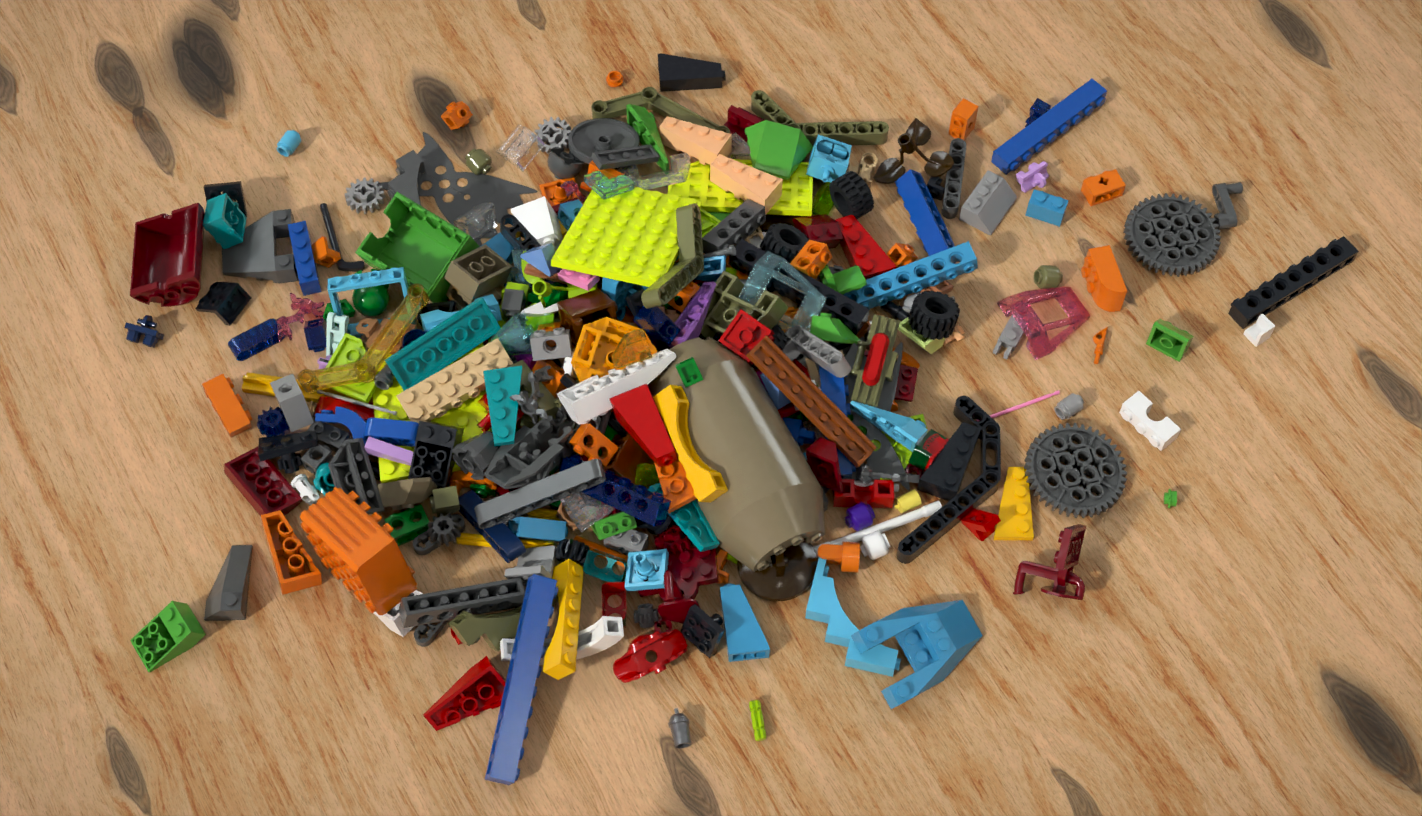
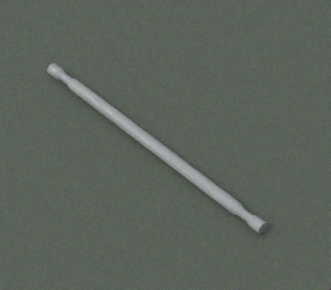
M317 390V393L397 415L396 411H390L386 408Z

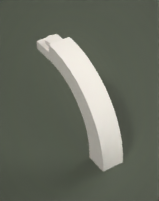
M602 616L595 624L579 631L576 660L599 653L620 641L624 637L622 617ZM502 638L500 641L501 661L511 660L515 639ZM552 638L544 640L543 646L546 647V650L548 649ZM544 656L540 659L539 665H544Z

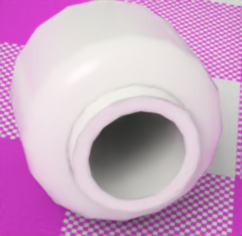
M879 531L864 536L862 538L863 545L860 546L864 557L869 556L871 560L887 555L889 552L888 548L891 547L885 533L881 534Z

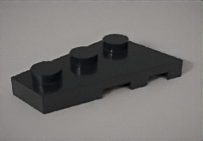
M305 431L259 438V459L264 461L318 446L316 431Z

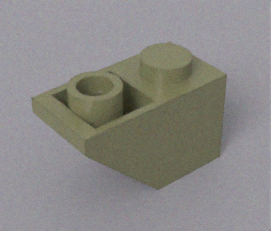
M456 486L432 490L433 496L430 497L432 514H437V518L440 517V513L446 516L448 513L453 514L460 510Z

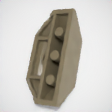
M430 477L377 484L383 507H392V510L414 508V504L422 503L433 494L432 490L437 489V485Z

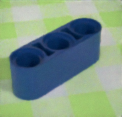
M368 418L363 439L367 441L368 437H372L392 445L414 447L419 423Z

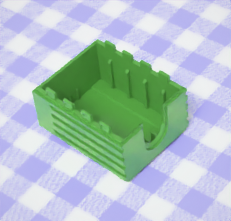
M396 192L383 212L390 219L391 223L384 237L377 238L370 232L355 253L369 266L377 270L404 267L408 287L411 292L429 303L446 302L449 300L446 294L451 284L444 277L451 261L480 246L467 233L399 192Z

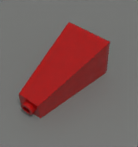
M647 384L609 398L617 421L658 467L669 466L678 460Z

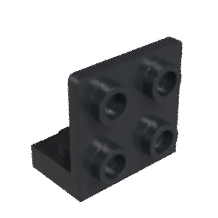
M217 281L210 286L209 291L199 300V304L195 309L199 312L215 313L225 325L231 326L251 297L239 283Z

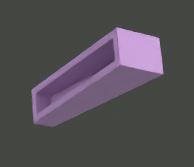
M368 437L364 446L367 454L411 466L413 451Z

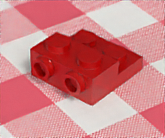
M740 309L718 341L750 364H753L746 355L766 335L774 341L773 335L775 333Z

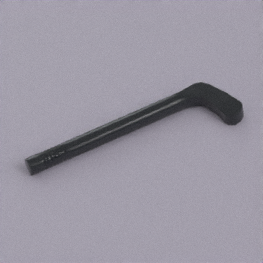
M322 203L320 209L332 250L340 252L341 259L336 262L337 268L341 271H363L365 268L363 261L345 262L343 260L327 204Z

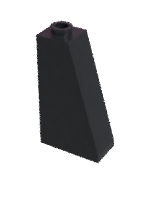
M662 53L658 54L660 92L722 88V81H726L725 70H722L721 63Z

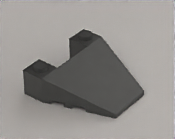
M291 209L270 212L245 228L242 243L226 249L222 247L223 275L240 278L253 277L260 281L266 279L272 280L273 283L298 281L294 255L277 256L276 246L277 238L290 237L288 224L295 223Z

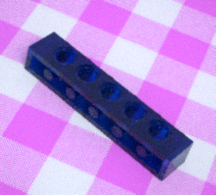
M578 455L562 458L559 472L586 461H583V458ZM604 470L606 481L581 491L652 526L665 523L671 503L670 500L664 498L663 494L650 492L647 487L631 483L630 479L618 477L610 470Z

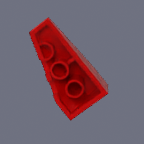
M485 656L472 666L423 716L437 731L456 724L461 719L471 715L473 717L479 715V712L495 709L501 706L506 680L488 656Z

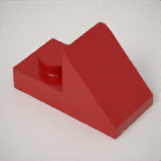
M973 509L961 519L962 524L980 541H984L995 532V525L1001 521L997 514Z

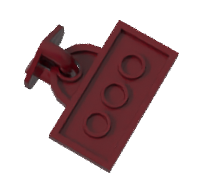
M1077 524L1064 528V531L1061 530L1058 542L1061 543L1060 550L1056 551L1054 556L1055 568L1030 561H1022L1018 566L1013 594L1025 593L1023 585L1026 573L1054 580L1053 587L1044 586L1041 588V592L1063 598L1083 600L1085 584L1079 576L1073 573V569L1079 562L1086 525ZM1068 584L1077 585L1075 593L1066 590Z
M698 548L684 550L683 553L678 551L675 555H673V552L670 553L668 568L664 573V588L638 590L640 597L659 594L664 603L658 606L661 618L683 624L692 605L696 604L700 608L698 601L695 600L699 586L719 582L716 548L700 552Z

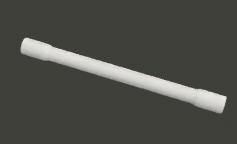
M938 500L924 505L917 510L822 544L842 545V542L862 541L864 536L872 532L879 531L883 533L923 517L932 516L942 505ZM820 545L813 547L817 558H819L817 552Z

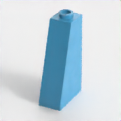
M726 584L720 587V602L728 661L735 662L769 658V644L741 586Z

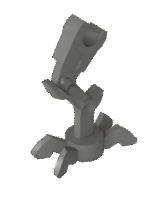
M549 365L528 373V381L532 387L530 398L528 397V391H521L520 395L509 397L511 400L517 401L521 405V410L533 418V424H537L538 415L543 420L548 419L546 411L538 409L536 401L544 396L539 391L538 382H548L554 379V376H549L547 370L551 369Z
M865 463L859 466V474L856 476V480L862 481L863 484L871 482L872 479L869 476L890 478L893 482L919 483L920 475L912 473L897 474L893 472V474H888L887 472H871L873 468Z

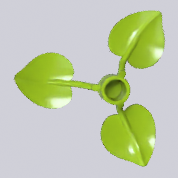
M521 259L523 276L527 282L533 284L532 290L536 295H539L538 299L541 301L544 309L546 303L543 298L549 296L552 290L568 291V298H572L596 290L598 287V283H596L587 291L567 283L568 287L551 286L543 278L525 274V266L529 263ZM554 314L539 317L524 316L528 336L537 331L540 324L554 322Z

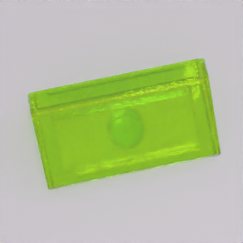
M830 182L821 185L812 200V210L815 216L828 215L834 205L829 190Z
M648 463L637 465L636 485L650 487L660 483L655 465Z

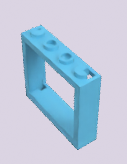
M404 267L361 274L356 273L328 279V294L333 311L338 316L344 315L338 292L400 282L408 315L386 319L417 325ZM358 323L348 324L347 333L357 338L363 335L356 331Z

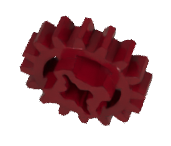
M674 524L669 525L668 529L654 537L657 550L667 549L669 554L673 552V555L678 551L683 553L684 549H691L690 545H694L677 524L676 526Z

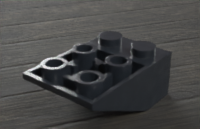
M419 421L408 479L430 477L436 485L446 487L455 464L453 460L455 453H452V449L462 442L464 428L431 421Z

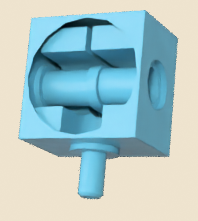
M818 135L810 153L806 175L820 179L823 182H832L844 175L848 168L852 145Z

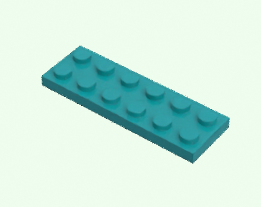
M480 297L387 358L385 362L403 391L439 372L502 329L485 300Z

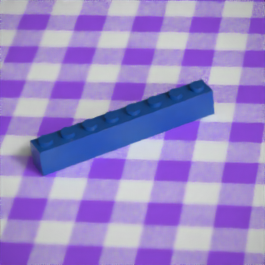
M1093 78L994 150L991 162L1006 175L1011 171H1015L1021 163L1029 161L1036 152H1041L1048 143H1053L1060 134H1065L1072 125H1077L1084 116H1089L1096 107H1101L1106 101L1107 90Z

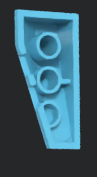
M853 400L850 403L852 411L911 452L927 434L928 429L920 420L915 421L912 418Z

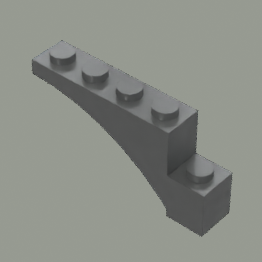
M412 150L395 160L397 165L396 172L399 176L387 183L389 188L387 193L392 199L396 192H399L421 206L420 182L422 174L425 172L423 160Z

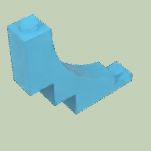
M819 557L805 618L828 623L825 642L848 647L845 666L893 677L894 670L899 671L901 658H897L899 650L879 644L860 654L851 637L859 629L843 611L836 595L833 578L827 577L829 566L826 565L827 559Z

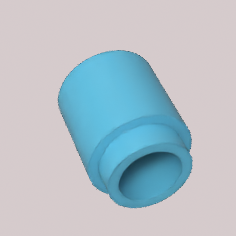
M287 130L277 143V151L285 157L292 155L302 141L300 134L294 130Z

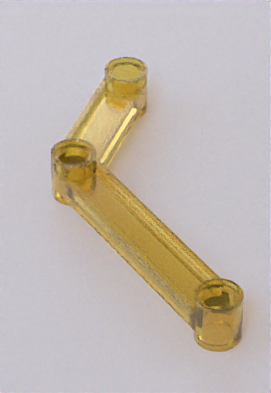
M416 283L408 288L406 297L360 360L351 364L313 371L310 369L302 370L298 374L297 379L303 389L310 394L330 387L357 382H372L375 379L376 372L419 311L429 303V296L424 287Z

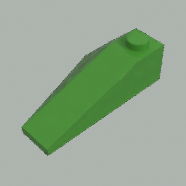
M632 104L626 105L627 124L636 130L642 146L650 144L660 156L656 163L665 174H668L669 162L654 115L651 112L649 113L645 107Z

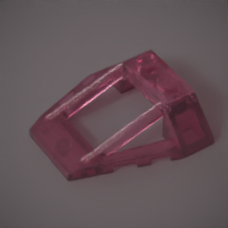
M1071 287L1024 291L997 302L1006 317L1013 315L1028 337L1026 347L1035 360L1051 354L1061 342L1063 343L1073 331H1076L1090 318V314ZM1055 298L1069 318L1043 324L1030 304ZM1070 325L1049 341L1048 330Z

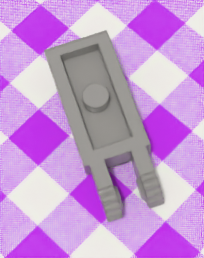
M1013 312L998 338L993 354L997 355L1002 346L1006 347L1007 350L1004 352L1003 358L1007 360L1025 333L1030 319Z

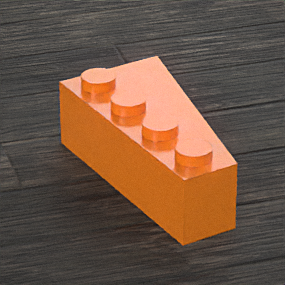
M281 510L261 515L262 527L282 595L321 585L322 578L319 569L314 565L312 558L305 551L303 544L296 537Z

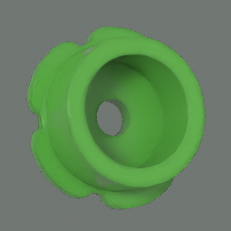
M1168 489V493L1164 492V504H1168V508L1170 506L1176 507L1177 491Z

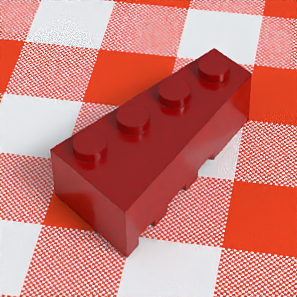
M854 215L836 219L843 235L840 245L850 267L859 266L865 280L897 268Z

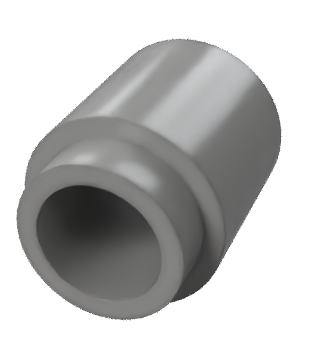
M1071 393L1057 403V406L1054 408L1055 413L1062 420L1065 418L1069 419L1083 409L1084 401L1080 395Z

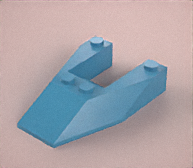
M957 600L902 608L851 635L860 654L894 636L896 637L915 673L881 691L890 709H893L944 681L983 635L964 601Z

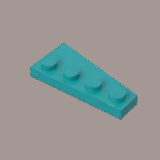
M522 366L485 370L483 374L494 447L514 444L519 404L509 397L520 394Z
M660 483L651 485L648 489L649 492L669 514ZM696 499L669 514L700 552L719 546L720 543Z

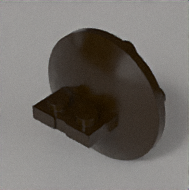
M804 538V541L799 545H791L785 548L786 550L783 553L770 556L772 563L762 571L757 570L754 572L738 561L737 569L742 583L751 593L769 601H787L800 596L813 583L817 567V556L812 544H807Z

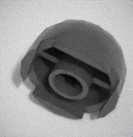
M553 147L549 153L547 163L554 177L557 179L576 177L581 171L584 162L574 157L571 152H563L564 148Z

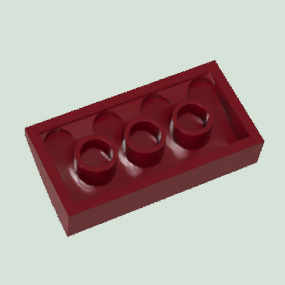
M258 447L224 464L225 475L260 516L279 510L285 516L302 502L300 495L269 459L260 461Z

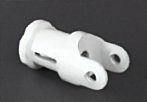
M300 474L292 480L291 486L299 491L303 501L310 506L317 503L320 496L317 493L316 487L308 482L305 474Z

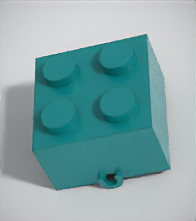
M226 193L207 200L203 221L204 229L214 237L215 241L223 249L243 242L247 219L238 208L239 204L233 202Z

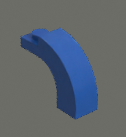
M336 406L335 414H333L332 410H321V413L315 414V421L341 423L351 431L353 439L363 438L367 421L358 413Z

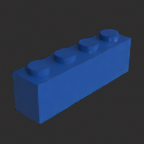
M306 221L288 224L303 296L322 292Z

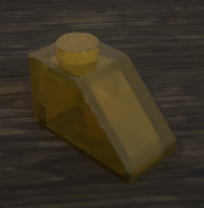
M643 328L624 334L611 355L615 370L652 358L650 346Z

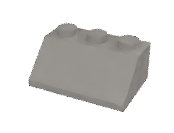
M988 170L961 207L959 220L991 236L1017 199V196L1003 177Z

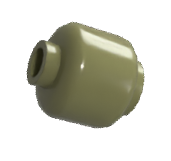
M473 149L465 157L466 166L475 175L482 173L485 175L492 168L490 166L492 163L491 157L482 149Z
M1041 265L1034 272V282L1040 289H1056L1063 279L1059 268L1053 265Z

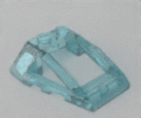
M767 251L755 263L738 298L755 305L765 291L771 277L806 294L794 319L784 314L780 320L782 322H778L779 327L788 331L791 327L798 325L810 332L812 316L819 315L826 298L787 260ZM780 268L784 269L787 273H789V274H790L792 277H794L797 281H795V280H793L792 278H790V277H788V276H786V275L780 273V272H779Z

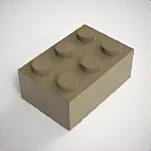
M485 244L451 261L444 279L472 301L504 284L513 266Z

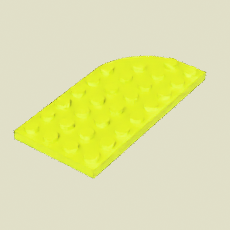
M733 159L752 167V162L749 159ZM699 161L679 170L672 177L668 185L667 194L702 201V209L707 212L732 213L744 202L742 199L738 200L735 198L732 192H726L711 182L710 165H703ZM801 162L788 180L783 179L782 196L767 214L812 216L813 177L806 175L809 162Z

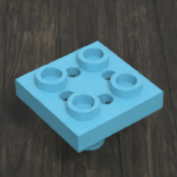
M667 549L628 553L625 578L626 591L664 588V573L668 568L669 558Z

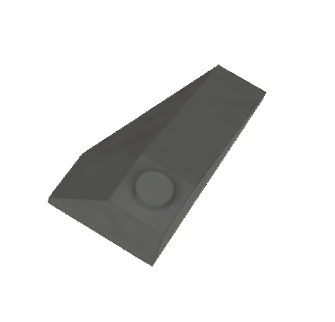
M232 545L206 600L205 621L246 620L252 545Z

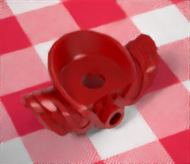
M678 629L661 634L657 631L653 634L639 635L631 641L627 653L614 662V674L623 683L637 680L653 671L655 674H658L667 669L666 664L687 652V642ZM649 650L656 652V661L648 662L645 658L646 652Z

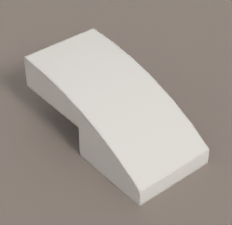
M539 302L522 310L521 314L522 316L539 317L559 311L557 303L544 309L542 303Z

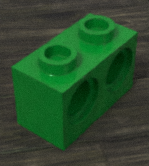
M421 504L414 505V508H407V510L401 513H394L384 519L385 524L389 523L394 528L389 534L395 539L398 546L414 540L418 535L429 529V520ZM417 518H420V519H421V520L418 521V522H413L414 519H417ZM402 526L401 529L395 530L396 527Z

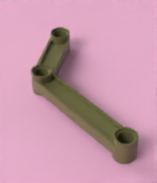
M646 87L641 92L608 101L598 100L593 102L591 106L592 119H610L627 114L626 105L632 104L645 107L646 110H653L664 117H673L730 133L728 127L715 124L657 93L653 87Z

